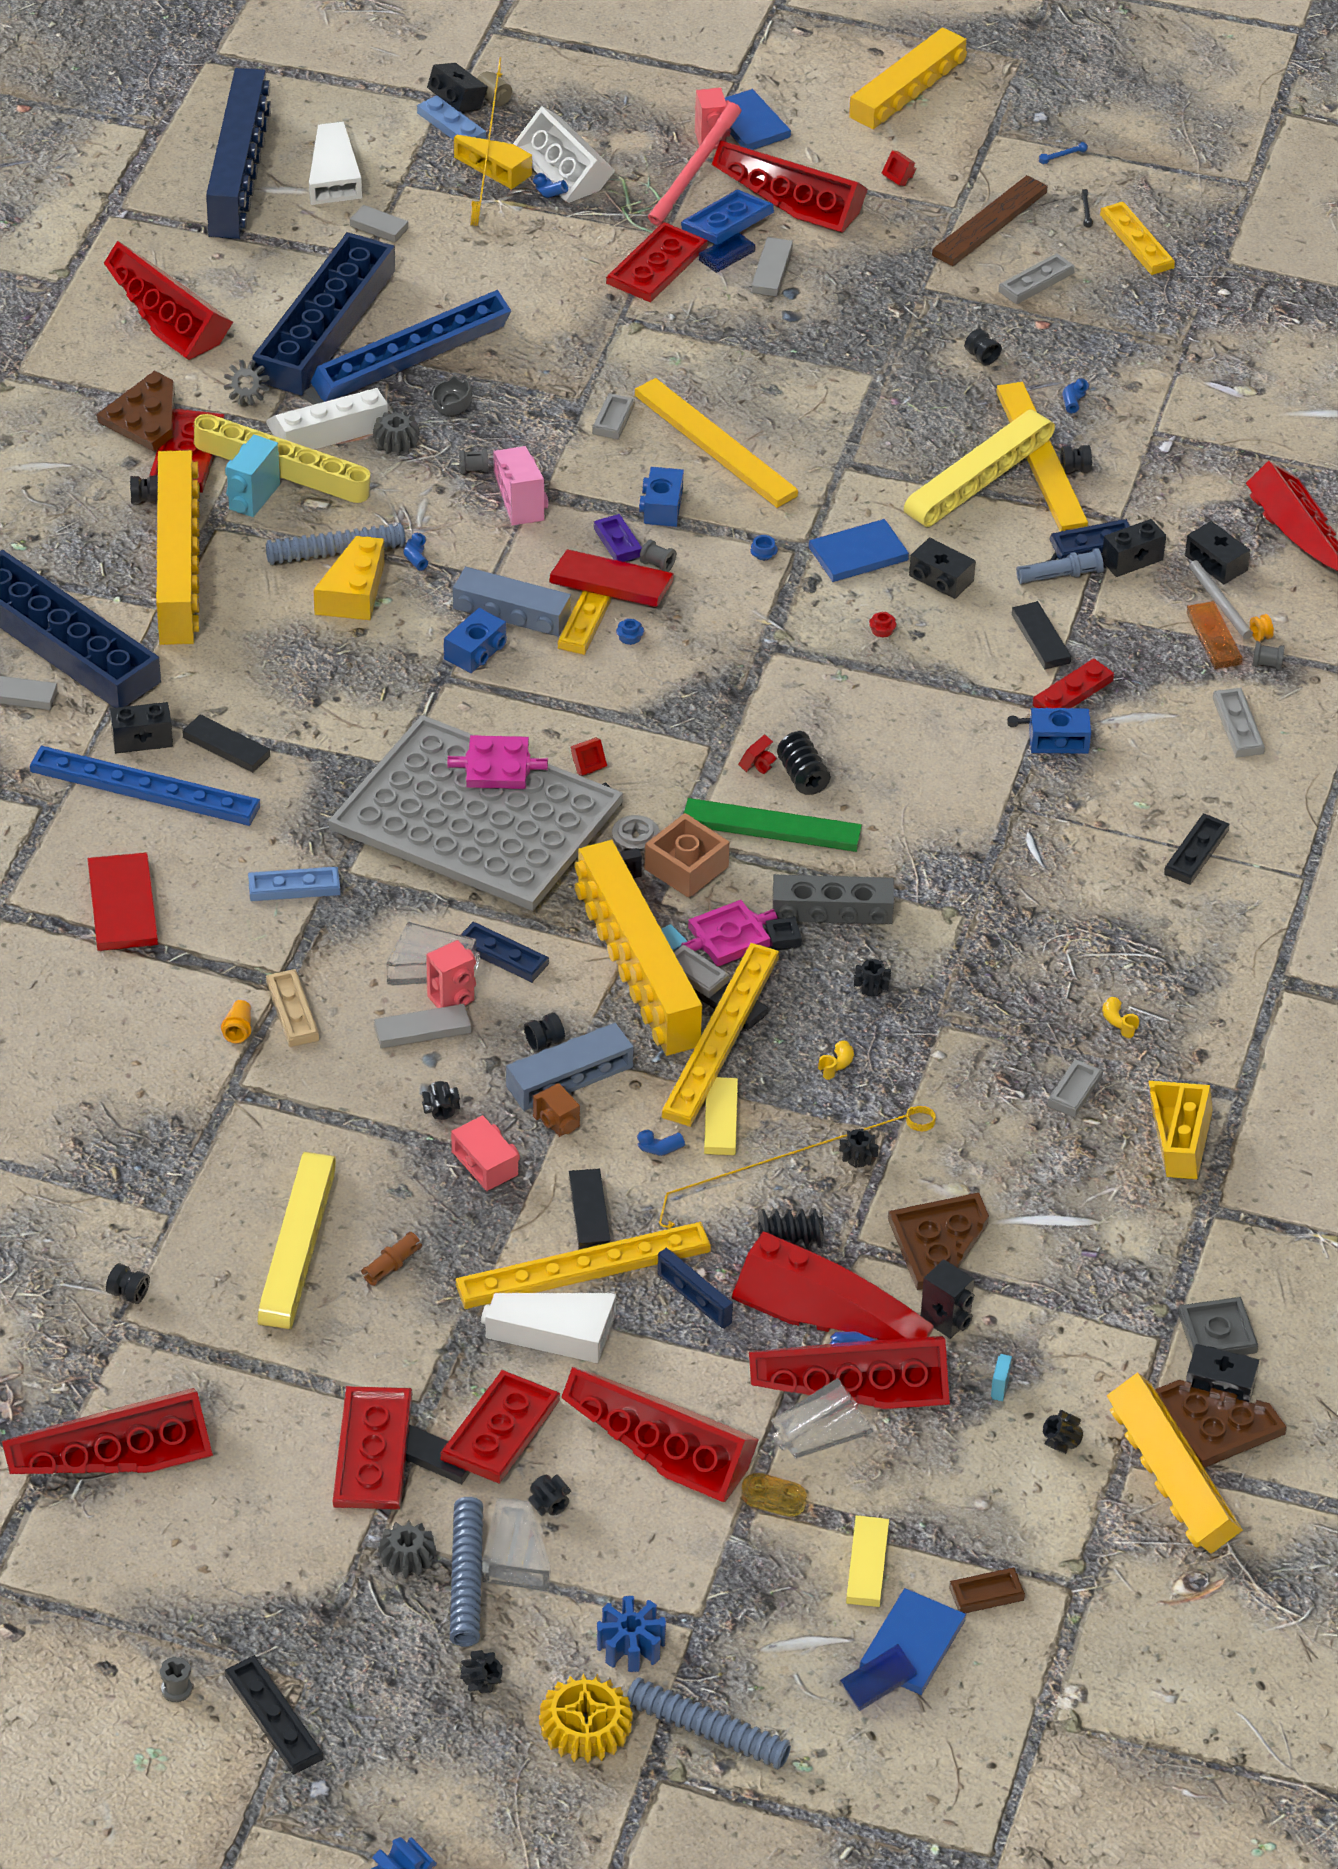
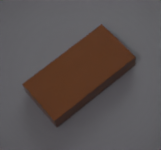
M1014 1567L952 1580L949 1585L958 1611L963 1613L1024 1601L1025 1597Z

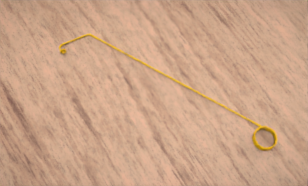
M499 57L498 72L496 73L497 79L494 92L495 94L490 121L491 123L485 158L480 201H472L471 203V226H478L498 77L502 76V73L500 72L501 57Z
M926 1106L910 1107L906 1115L864 1128V1130L906 1117V1123L911 1129L920 1132L928 1131L935 1125L936 1114L931 1108ZM924 1113L930 1115L933 1120L922 1125L912 1122L909 1116ZM847 1134L667 1192L659 1223L667 1229H671L673 1225L675 1226L672 1221L668 1222V1226L661 1223L668 1194L846 1137Z

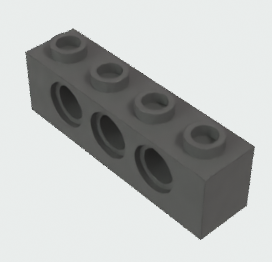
M773 874L772 909L776 912L777 919L795 917L796 922L892 924L894 878Z

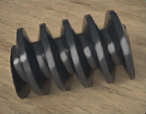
M795 731L786 735L777 747V755L782 761V765L786 768V772L794 783L795 788L805 795L821 792L829 784L831 776L822 758L818 755L817 749L814 748L809 735L804 731Z
M786 1208L781 1218L778 1209H772L771 1215L768 1218L765 1209H760L758 1213V1238L764 1231L785 1241L790 1240L794 1245H798L799 1240H803L806 1249H809L812 1239H815L818 1248H822L824 1235L823 1213L819 1217L816 1209L811 1208L808 1217H806L804 1210L798 1208L796 1216L793 1217L791 1210Z

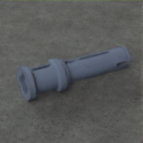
M1099 548L1093 549L1092 552L1078 555L1073 552L1067 558L1017 566V579L1019 584L1067 575L1077 578L1080 577V574L1094 571L1099 574L1103 572V559Z

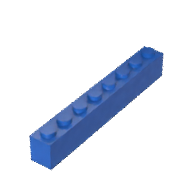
M497 289L317 366L311 383L324 402L337 399L504 327L511 309Z

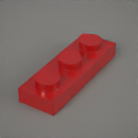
M1093 658L1034 696L1033 706L1035 708H1073L1113 682L1114 672Z

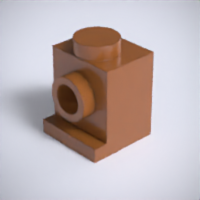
M557 1083L533 1096V1117L536 1120L541 1118L547 1128H551L561 1137L572 1133L576 1128L580 1127V1105L560 1083Z

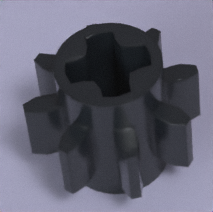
M867 959L862 966L856 965L854 987H860L863 995L878 996L883 990H889L891 969H885L883 961Z
M434 1082L428 1086L427 1091L422 1092L424 1113L432 1112L434 1119H448L454 1115L455 1110L460 1109L458 1088L450 1089L448 1082Z
M864 1129L847 1131V1138L840 1140L839 1151L843 1153L842 1161L848 1162L855 1168L866 1165L870 1166L872 1157H878L879 1145L875 1144L876 1136L870 1135Z
M1060 1410L1058 1415L1049 1416L1043 1425L1042 1432L1048 1438L1044 1444L1063 1454L1067 1453L1068 1448H1076L1083 1438L1084 1431L1078 1426L1081 1419L1063 1410Z
M547 1474L542 1475L531 1484L530 1492L533 1495L528 1498V1501L541 1516L546 1512L551 1516H555L564 1511L568 1506L569 1498L566 1495L571 1492V1489L558 1474L553 1478Z
M472 1651L470 1654L471 1659L461 1661L460 1679L468 1685L469 1692L478 1690L480 1694L493 1692L492 1684L502 1683L500 1678L503 1665L495 1658L494 1652Z

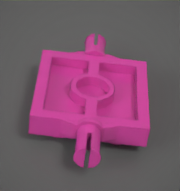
M470 735L469 749L466 755H448L447 767L465 768L467 788L526 789V778L530 770L548 771V758L530 757L529 737Z
M738 900L688 919V928L695 936V939L683 942L681 946L684 944L693 951L701 949L710 956L717 967L743 957L750 943L770 947L771 938L763 929V925H765L767 920L777 919L776 912L770 909L757 915L749 910L742 900Z

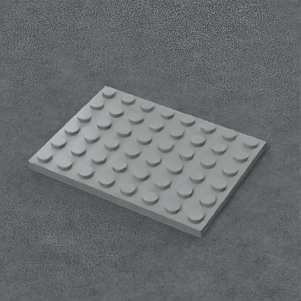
M421 715L328 820L329 830L533 911L578 857V849L588 845L623 802V792L548 764V771L530 770L526 778V789L467 788L465 768H448L447 759L448 755L465 756L469 749L470 735L473 734Z

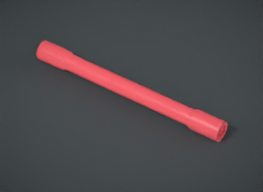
M730 102L726 106L712 130L663 198L658 201L648 215L651 223L657 226L663 223L673 209L677 199L722 136L731 128L741 114L742 110L737 104Z

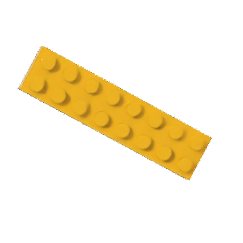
M192 450L158 451L156 604L159 645L194 644V632H199V615H194V613H199V596L197 595L199 594V576L196 574H199L198 555H200L198 539L200 537L198 520L200 518L198 501L200 499L198 480H194L198 478V462H192Z
M613 840L579 848L578 861L575 862V870L578 876V882L575 883L576 895L579 900L584 901L589 920H594L596 923L599 939L601 941L605 940L609 957L612 962L616 961L622 982L628 983L631 999L634 1003L639 1004L642 1019L645 1024L650 1025L655 1044L657 1046L661 1045L666 1056L694 1049L701 1037L702 1004Z

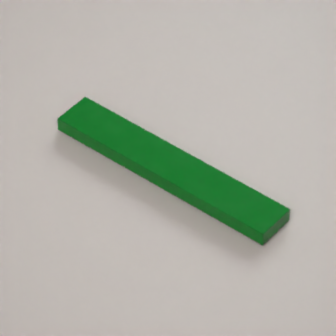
M693 798L687 799L684 813L711 830L857 852L862 832V824Z

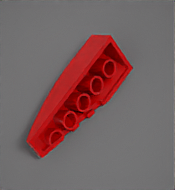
M722 140L719 141L711 164L794 218L841 233L859 215L868 190L859 182Z
M119 241L115 243L104 261V265L116 282L126 291V296L138 308V313L151 326L150 330L153 334L188 360L220 345L233 324L232 320L197 294Z
M1270 460L1267 461L1246 482V485L1252 492L1250 497L1257 505L1263 507L1265 511L1262 514L1271 524H1276L1302 550L1338 572V540L1334 537L1336 535L1334 529L1325 523L1328 520L1326 515L1298 477Z
M764 1231L748 1252L732 1294L733 1300L788 1324L797 1326L800 1325V1322L817 1326V1330L829 1332L830 1329L844 1332L855 1331L868 1337L877 1338V1340L929 1337L934 1329V1325L908 1306L852 1271Z
M943 1336L846 1342L749 1352L752 1386L791 1393L795 1392L881 1409L950 1405L946 1339Z
M576 1367L571 1368L561 1396L563 1400L589 1420L596 1422L608 1432L607 1434L630 1448L633 1454L656 1468L657 1472L663 1477L721 1502H726L748 1471L759 1441L756 1437L701 1414Z
M194 1388L99 1412L2 1441L9 1474L148 1473L213 1456L198 1392Z

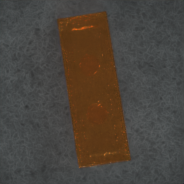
M1215 602L1188 605L1186 614L1214 669L1241 665L1242 656Z

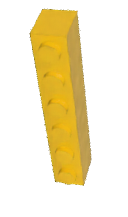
M943 27L850 96L849 118L871 129H875L895 112L901 110L911 100L917 98L920 93L931 87L937 80L947 75L954 67L961 64L967 55V39Z
M1137 1372L1110 1392L1107 1398L1113 1406L1110 1409L1112 1416L1120 1425L1124 1424L1128 1431L1124 1433L1125 1437L1135 1449H1140L1143 1454L1139 1458L1141 1463L1150 1474L1154 1472L1158 1480L1154 1482L1155 1486L1165 1498L1169 1497L1173 1505L1170 1506V1510L1180 1523L1185 1522L1188 1527L1185 1534L1196 1548L1202 1546L1212 1554L1243 1531L1153 1385Z

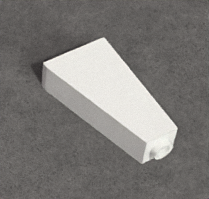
M344 121L318 125L309 178L311 205L362 199L361 175Z
M495 1293L491 1304L485 1305L483 1309L481 1323L486 1326V1338L598 1363L616 1316V1294Z

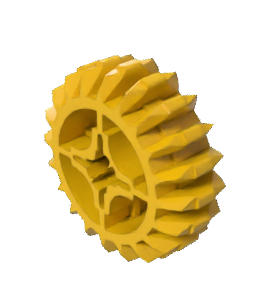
M584 1673L580 1680L577 1681L569 1676L566 1685L557 1681L555 1690H548L546 1700H542L540 1705L539 1725L541 1726L543 1740H548L550 1750L558 1748L561 1758L571 1754L573 1762L578 1757H584L586 1762L589 1763L593 1756H597L602 1761L605 1757V1752L615 1755L617 1746L624 1747L626 1737L631 1733L633 1712L631 1711L628 1697L623 1696L621 1687L613 1688L611 1679L601 1683L598 1674L593 1680H587ZM583 1713L587 1715L588 1724H585Z

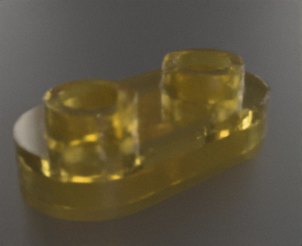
M753 1473L746 1476L741 1485V1497L751 1507L787 1517L801 1514L806 1507V1491L795 1482L762 1473Z

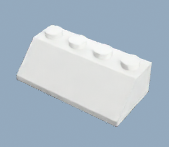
M543 106L539 108L513 143L532 154V168L537 173H544L546 178H549L553 183L561 180L566 181L568 192L560 194V196L568 203L600 191L615 172L560 116Z
M375 388L278 414L267 419L266 423L273 436L311 449H318L373 434L376 418L383 417L384 412L388 413V404L379 389Z

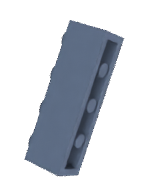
M465 566L453 586V609L472 614L475 610L481 608L506 621V623L559 637L571 615V594Z
M616 1023L600 1027L593 1032L572 1038L565 1043L550 1049H544L537 1054L507 1065L506 1087L523 1111L533 1108L534 1095L557 1083H560L570 1093L633 1068V1045Z

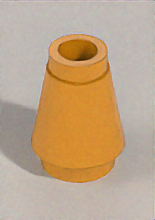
M235 1001L221 1024L224 1038L231 1043H241L251 1034V1006L247 1001Z

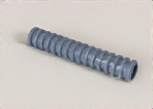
M397 523L396 526L388 524V527H384V525H380L379 528L371 526L369 530L363 527L361 531L355 528L353 532H350L348 529L345 530V533H341V531H336V534L328 532L327 535L319 533V536L316 537L314 534H311L309 538L306 535H302L301 539L295 536L293 540H289L288 537L284 538V541H280V539H276L275 542L267 540L265 544L266 555L270 565H274L277 561L279 564H282L284 560L290 563L292 559L298 562L301 558L309 560V557L318 559V556L326 558L329 554L331 557H334L336 553L341 555L355 536L383 538L384 550L389 546L391 549H395L396 545L402 548L406 544L403 525Z
M462 1497L455 1501L453 1513L454 1537L452 1546L450 1641L457 1646L469 1647L477 1644L480 1640L483 1503L474 1497Z
M638 1677L634 1680L628 1690L627 1697L631 1708L636 1706V1709L640 1712L646 1710L647 1715L650 1716L656 1714L657 1719L665 1718L668 1724L675 1722V1726L678 1728L685 1726L687 1732L694 1730L695 1735L701 1736L703 1734L706 1740L713 1738L716 1744L724 1743V1747L728 1749L734 1747V1751L737 1753L744 1751V1756L750 1757L753 1755L756 1761L763 1759L765 1765L772 1763L773 1767L777 1770L783 1767L791 1749L790 1740L784 1739L781 1741L778 1735L771 1737L769 1731L762 1733L761 1729L757 1726L752 1729L750 1723L741 1724V1720L738 1718L731 1720L732 1717L728 1714L722 1716L719 1710L712 1712L711 1707L706 1706L703 1708L700 1702L693 1704L692 1699L686 1698L684 1700L681 1694L674 1696L673 1692L669 1689L663 1691L662 1686L654 1687V1684L650 1681L644 1683L643 1678Z

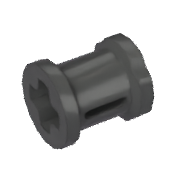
M487 448L475 452L459 450L460 474H465L466 471H483L488 473Z
M650 539L641 549L640 562L643 564L651 563L660 567V570L669 572L675 563L677 553L673 548L665 549L657 546L656 542Z
M1256 641L1252 666H1273L1276 670L1281 671L1285 645L1271 647L1261 645L1260 641Z
M168 1658L162 1663L160 1668V1676L163 1680L161 1692L168 1701L181 1702L189 1698L192 1693V1683L189 1679L191 1667L184 1658Z

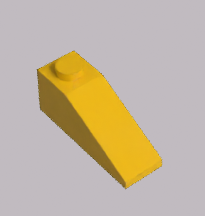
M457 134L454 136V158L484 173L488 140ZM490 140L485 175L512 190L532 176V154L514 144Z

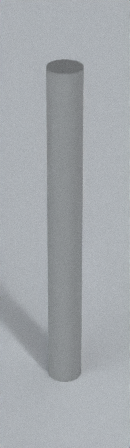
M1197 560L1192 561L1189 564V569L1243 639H1249L1253 635L1252 630Z

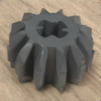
M239 360L240 370L231 365L229 368L235 373L234 376L224 375L225 379L232 381L231 384L224 385V389H234L229 395L231 400L240 394L238 404L241 406L244 404L246 397L250 406L254 405L253 396H256L260 401L264 400L263 395L259 393L260 389L266 392L270 389L268 386L262 385V382L269 381L270 377L268 375L259 376L265 370L263 366H259L254 371L256 365L254 360L249 362L248 369L246 368L245 361ZM252 376L253 381L250 382L253 384L252 388L244 387L242 389L240 387V384H243L240 381L242 377L249 379Z
M394 411L392 414L384 412L383 417L376 418L373 438L378 449H385L386 454L396 452L398 455L401 451L409 453L410 448L416 447L418 436H420V429L415 421V416H408L406 411L401 414Z
M408 1520L404 1526L395 1522L393 1530L384 1529L383 1539L378 1544V1551L383 1567H389L392 1575L402 1572L406 1579L411 1572L420 1576L422 1568L430 1569L432 1559L436 1555V1545H434L432 1531H425L423 1523L412 1526V1523Z

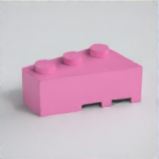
M526 446L493 451L494 474L511 525L544 521V509H548V497L546 492H544V477Z

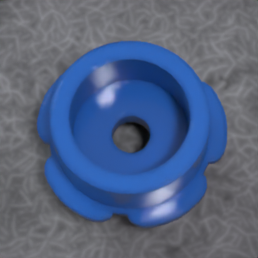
M759 535L754 538L750 552L757 559L765 561L772 558V555L777 554L778 547L771 536Z
M625 619L618 624L616 633L622 643L632 645L641 640L644 628L635 619Z

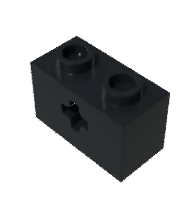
M455 62L433 65L427 88L460 112L481 109L488 86Z
M1152 519L1105 535L1102 549L1103 563L1115 577H1119L1163 561L1166 534Z
M1210 521L1187 535L1185 556L1191 561L1197 560L1207 573L1223 585L1248 571L1251 550L1214 522Z
M929 537L910 555L909 576L956 599L974 582L976 560Z
M168 702L110 708L115 754L173 747L172 724Z
M943 1259L923 1279L920 1316L934 1325V1329L950 1339L958 1331H964L971 1323L973 1317L971 1309L975 1297L973 1293L974 1278Z
M1196 1344L1187 1371L1186 1381L1192 1383L1191 1387L1209 1392L1213 1388L1236 1394L1237 1399L1250 1402L1257 1379L1260 1359Z

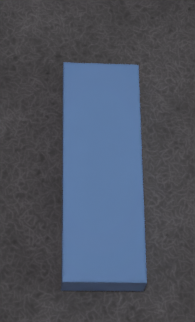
M338 867L248 873L250 901L340 895Z

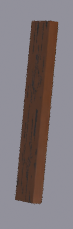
M1026 175L936 245L932 250V256L951 266L956 265L1045 195L1048 185Z

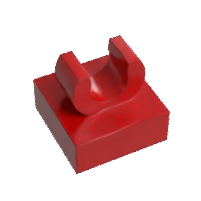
M892 150L881 174L896 184L905 186L908 179L913 178L917 168L914 166L916 163L899 151Z
M764 734L746 750L738 765L745 772L755 765L760 773H767L772 768L771 764L777 759L773 753L768 751L773 741Z
M595 737L570 747L577 774L583 776L607 767L601 739Z

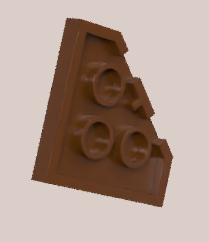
M154 370L97 413L98 423L153 452L174 437L175 385L173 380Z
M979 1192L888 1211L889 1224L917 1290L923 1289L924 1277L943 1259L959 1268L988 1225L989 1214Z
M1177 1380L1155 1389L1204 1468L1286 1434L1287 1426L1270 1403L1256 1400V1403L1239 1400L1236 1394L1211 1388L1210 1392L1191 1387L1192 1383L1183 1380Z

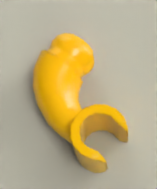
M1116 997L1107 998L1102 1007L1104 1018L1111 1025L1119 1028L1122 1036L1132 1038L1135 1029L1139 1027L1138 1016L1126 1014L1122 1018L1119 1014L1121 1001Z
M839 1041L835 1045L834 1051L837 1054V1059L831 1055L820 1057L818 1069L823 1070V1077L826 1080L834 1078L836 1071L846 1068L853 1061L854 1050L848 1041Z

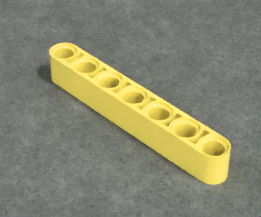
M1034 410L1026 411L911 494L904 504V513L925 527L934 525L1045 444L1052 437L1055 424Z
M202 414L194 421V445L199 450L233 460L239 453L241 446L244 443L246 444L254 434L278 442L280 478L354 503L364 502L369 497L370 471L361 465L214 415Z
M303 1152L261 1297L258 1325L292 1329L334 1179L335 1156Z

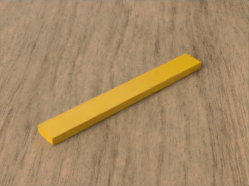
M657 378L635 388V397L776 508L798 497V489Z
M1023 382L997 385V396L1010 423L1028 410L1036 411ZM1049 439L1045 444L1028 455L1026 459L1059 531L1087 527L1088 521Z
M750 943L665 1103L661 1118L691 1127L779 959L778 950Z
M697 1222L456 1278V1287L464 1309L490 1304L495 1293H537L657 1265L658 1253L666 1247L677 1257L683 1259L709 1253L711 1251V1244L702 1223Z

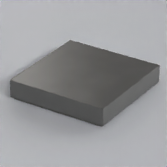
M1241 1297L1179 1305L1178 1315L1192 1355L1196 1344L1243 1355L1258 1352V1343Z

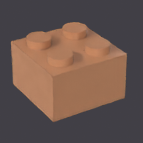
M684 813L645 844L644 869L690 898L729 867L730 842Z

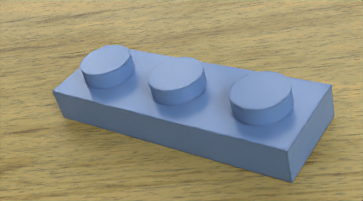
M437 95L417 105V114L453 140L457 134L486 139V131Z

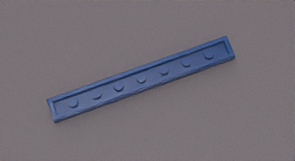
M42 745L30 763V772L247 826L251 825L260 808V799Z

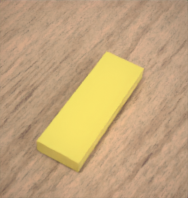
M716 1077L706 1097L704 1154L735 1155L738 1078Z
M856 1515L846 1604L880 1607L889 1519Z

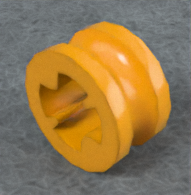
M1263 614L1260 618L1257 616L1251 617L1250 629L1253 632V638L1256 641H1263L1264 637L1271 639L1274 635V627L1269 615Z

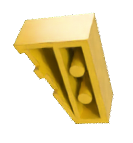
M355 536L313 589L314 615L371 620L385 564L383 538Z
M1148 1080L1151 1107L1166 1177L1198 1179L1213 1112L1210 1085Z

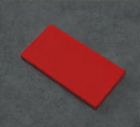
M663 222L606 276V284L651 303L707 248L708 240Z
M175 409L173 420L174 437L158 448L149 476L158 475V451L192 450V462H198V478L194 480H198L200 493H203L214 455L199 450L194 445V421L202 414H210L225 419V414Z
M567 549L551 571L549 583L657 607L673 583L674 573Z
M147 852L87 858L97 951L158 945Z
M501 1370L443 1448L440 1460L500 1484L559 1403L560 1393Z
M346 1386L332 1501L334 1508L400 1510L413 1396L412 1388Z

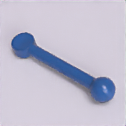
M1081 142L1076 147L1050 155L1041 154L1039 155V162L1047 164L1049 160L1077 151L1085 152L1088 146L1085 142Z

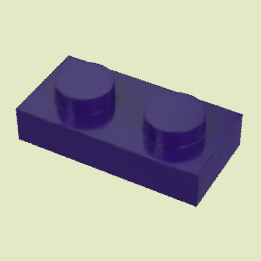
M620 514L594 521L595 532L614 560L625 562L640 557L642 547Z

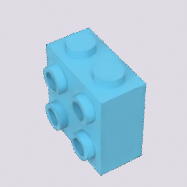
M253 434L249 441L241 446L235 458L227 463L225 468L228 482L226 495L229 500L230 510L254 518L279 487L278 442Z

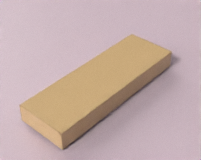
M296 969L266 975V983L289 1047L319 1041V1033Z

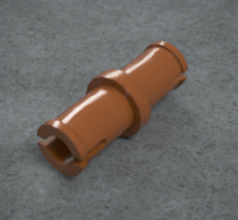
M408 1232L406 1236L392 1247H385L377 1259L361 1270V1273L365 1275L364 1279L370 1285L375 1286L392 1270H399L407 1258L422 1248V1243L416 1245L420 1239L413 1232Z

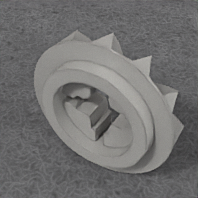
M640 815L623 817L612 828L614 844L620 845L622 851L639 848L645 852V844L659 833V828L653 820ZM635 830H638V838H632Z

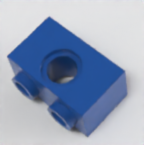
M650 468L649 478L644 477L642 494H646V496H640L639 512H644V524L677 527L683 494L684 469Z
M478 608L444 638V660L469 673L474 672L506 644V621Z
M1031 708L1029 723L1031 753L1089 754L1091 739L1089 709Z

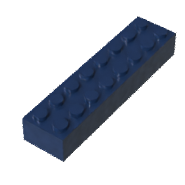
M235 68L206 193L208 237L240 239L242 228L246 229L247 213L245 212H250V196L254 195V180H257L258 175L257 164L261 162V148H264L265 142L264 132L268 130V117L271 116V101H267V96L270 95L271 84L270 80H266V70Z
M346 232L253 354L252 360L256 362L254 371L259 366H263L265 370L259 376L268 375L270 377L269 381L262 382V384L303 396L304 391L312 384L311 380L317 366L329 361L395 272L394 245Z
M2 549L0 551V628L114 708L127 706L161 683L159 656Z

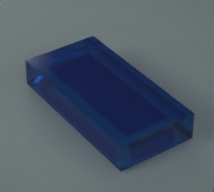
M737 233L718 245L715 244L700 252L699 261L717 273L755 252V244L742 234Z
M899 1644L842 1678L840 1682L857 1709L861 1711L917 1676V1671Z

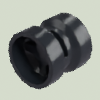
M983 329L972 331L964 343L965 350L971 355H976V359L984 366L994 363L1002 351L1001 344L994 339H990L989 334Z
M1081 445L1078 449H1073L1071 446L1061 447L1060 461L1065 474L1072 473L1074 470H1079L1082 473L1091 472L1092 452L1090 445Z
M158 475L149 476L147 479H141L139 476H130L131 504H140L145 500H148L150 503L158 502Z
M554 1012L544 1015L542 1020H531L524 1024V1033L528 1044L536 1052L544 1049L548 1043L557 1044L565 1040L563 1024Z
M117 1263L108 1276L106 1292L114 1296L123 1295L127 1301L139 1304L148 1291L150 1276L141 1271L131 1272L129 1266Z

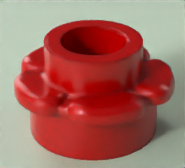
M883 611L874 614L869 620L872 633L882 638L892 635L897 623L893 615Z

